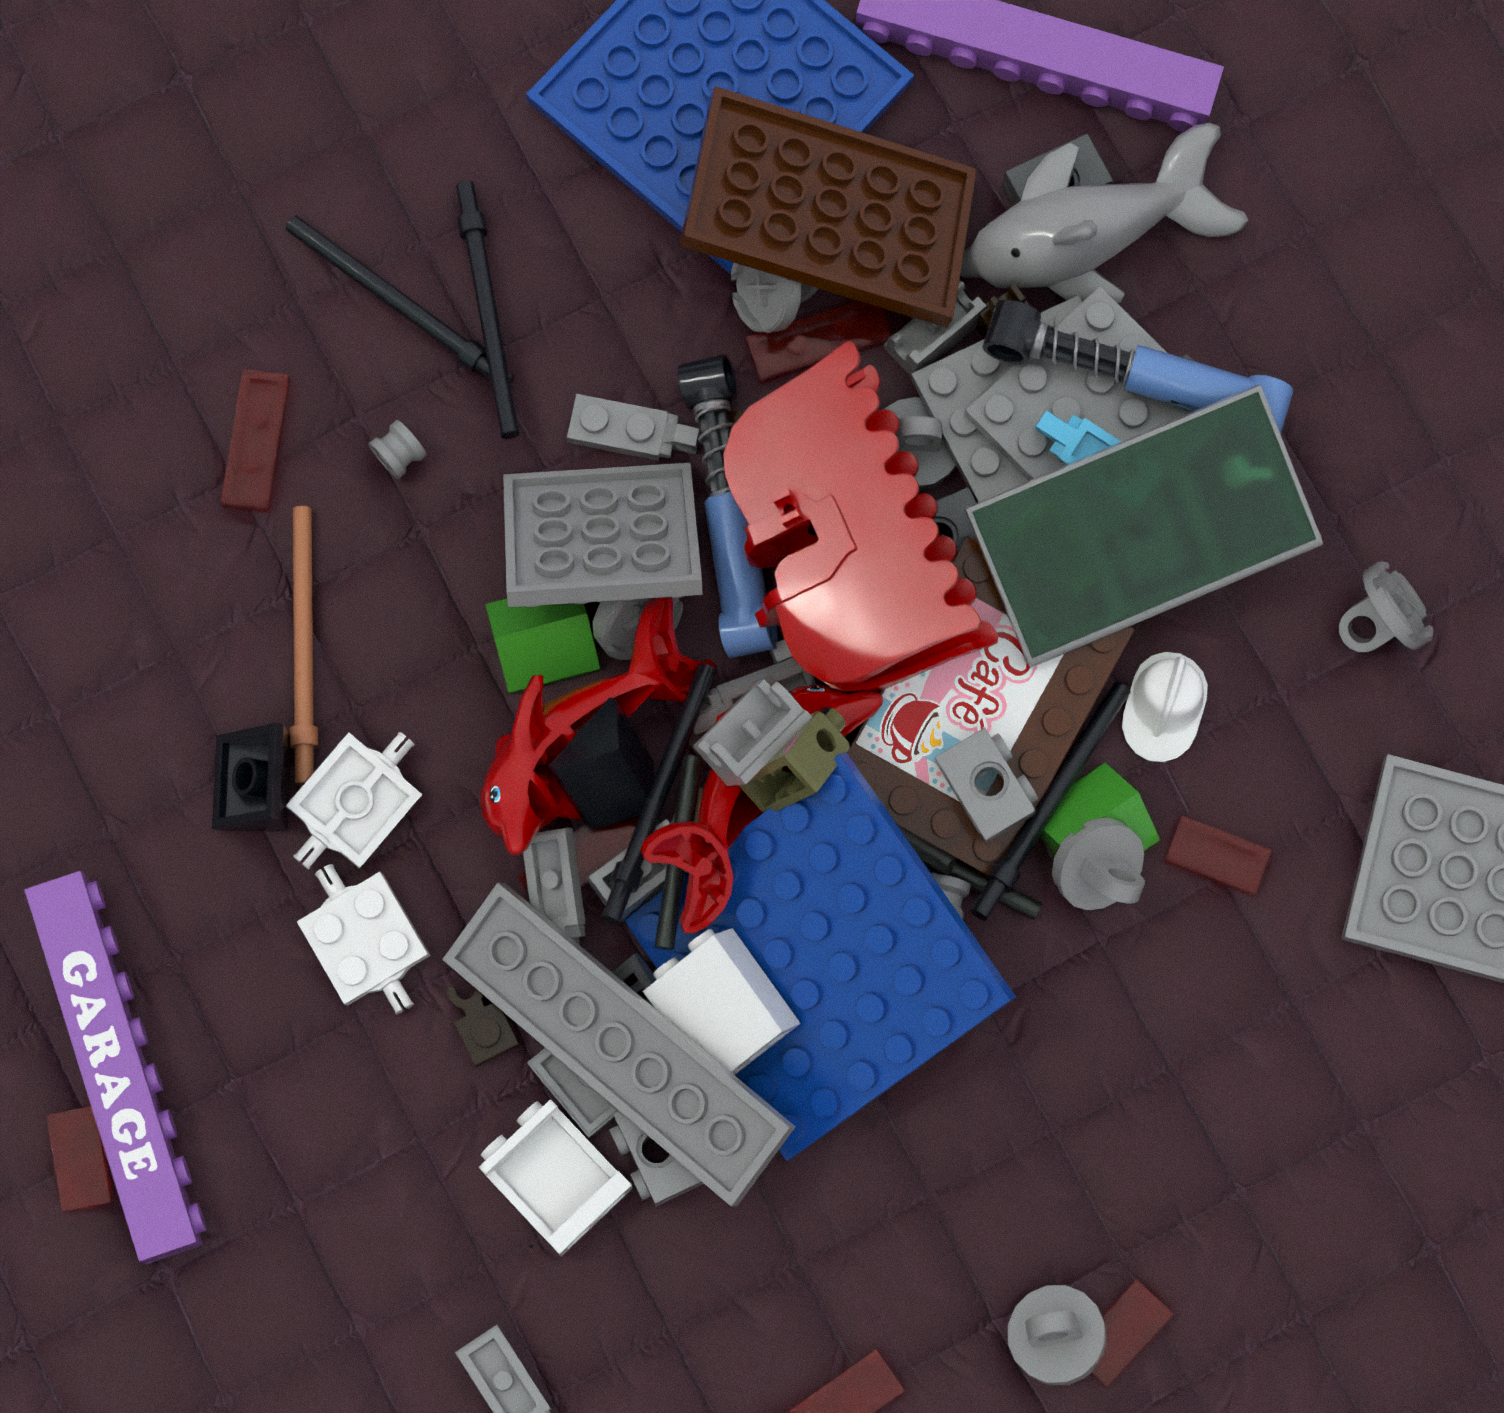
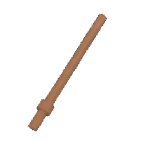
M296 506L293 508L294 726L289 728L290 748L294 749L295 785L303 786L314 773V749L318 748V727L313 726L312 508Z

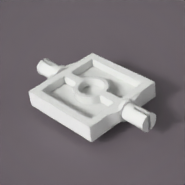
M348 732L285 806L305 823L311 834V837L293 855L300 862L311 848L313 849V852L302 863L305 868L309 870L310 866L326 848L341 853L356 867L360 868L421 797L422 793L403 778L399 768L396 766L415 745L408 739L399 751L395 752V749L405 739L406 736L398 732L392 742L380 753L367 748Z
M333 864L325 866V871L322 869L318 870L315 876L318 877L329 898L325 900L320 908L298 920L297 923L343 1003L348 1006L368 993L383 990L396 1015L404 1012V1008L409 1009L414 1003L410 1000L399 980L404 977L411 967L431 955L384 874L378 872L358 885L345 887Z

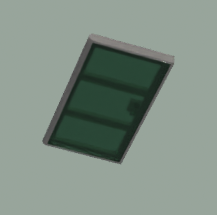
M1261 385L1250 387L964 508L1024 654V661L1030 668L1323 545L1322 536L1318 531Z

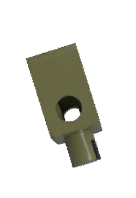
M824 707L820 712L816 711L810 714L812 718L747 784L739 785L763 813L769 808L776 812L817 793L837 767L835 757L839 754L847 753L850 749L849 742L840 733L845 727V721L838 711L830 707ZM787 765L791 771L786 772L782 768Z

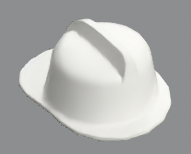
M1159 653L1145 660L1134 676L1130 689L1131 693L1128 696L1123 712L1122 730L1126 743L1134 753L1148 761L1166 762L1178 758L1190 748L1197 734L1207 700L1208 684L1203 671L1193 660L1180 653Z

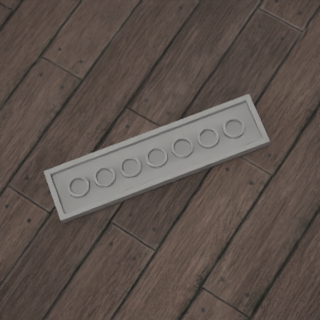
M498 882L442 959L731 1207L737 1206L796 1127L506 883Z

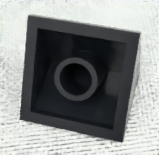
M611 697L548 765L586 827L592 830L640 816L654 781L653 759L617 700Z
M271 723L216 735L212 829L287 832L288 809L285 806L289 803L291 748L290 735L284 724Z

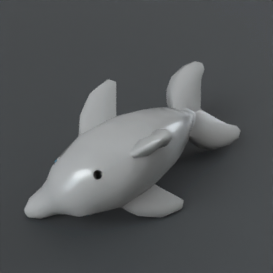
M1212 123L1199 124L1178 135L1167 149L1157 180L1153 183L1069 186L1080 147L1070 142L1047 154L1027 179L1020 202L989 222L979 231L972 246L964 250L960 276L964 278H981L997 288H1009L1014 283L1019 288L1048 287L1066 300L1079 295L1082 302L1100 286L1117 303H1121L1125 292L1112 284L1095 269L1136 241L1162 218L1167 216L1191 233L1207 238L1230 236L1241 231L1249 221L1243 211L1224 204L1203 185L1207 159L1221 136L1220 126Z

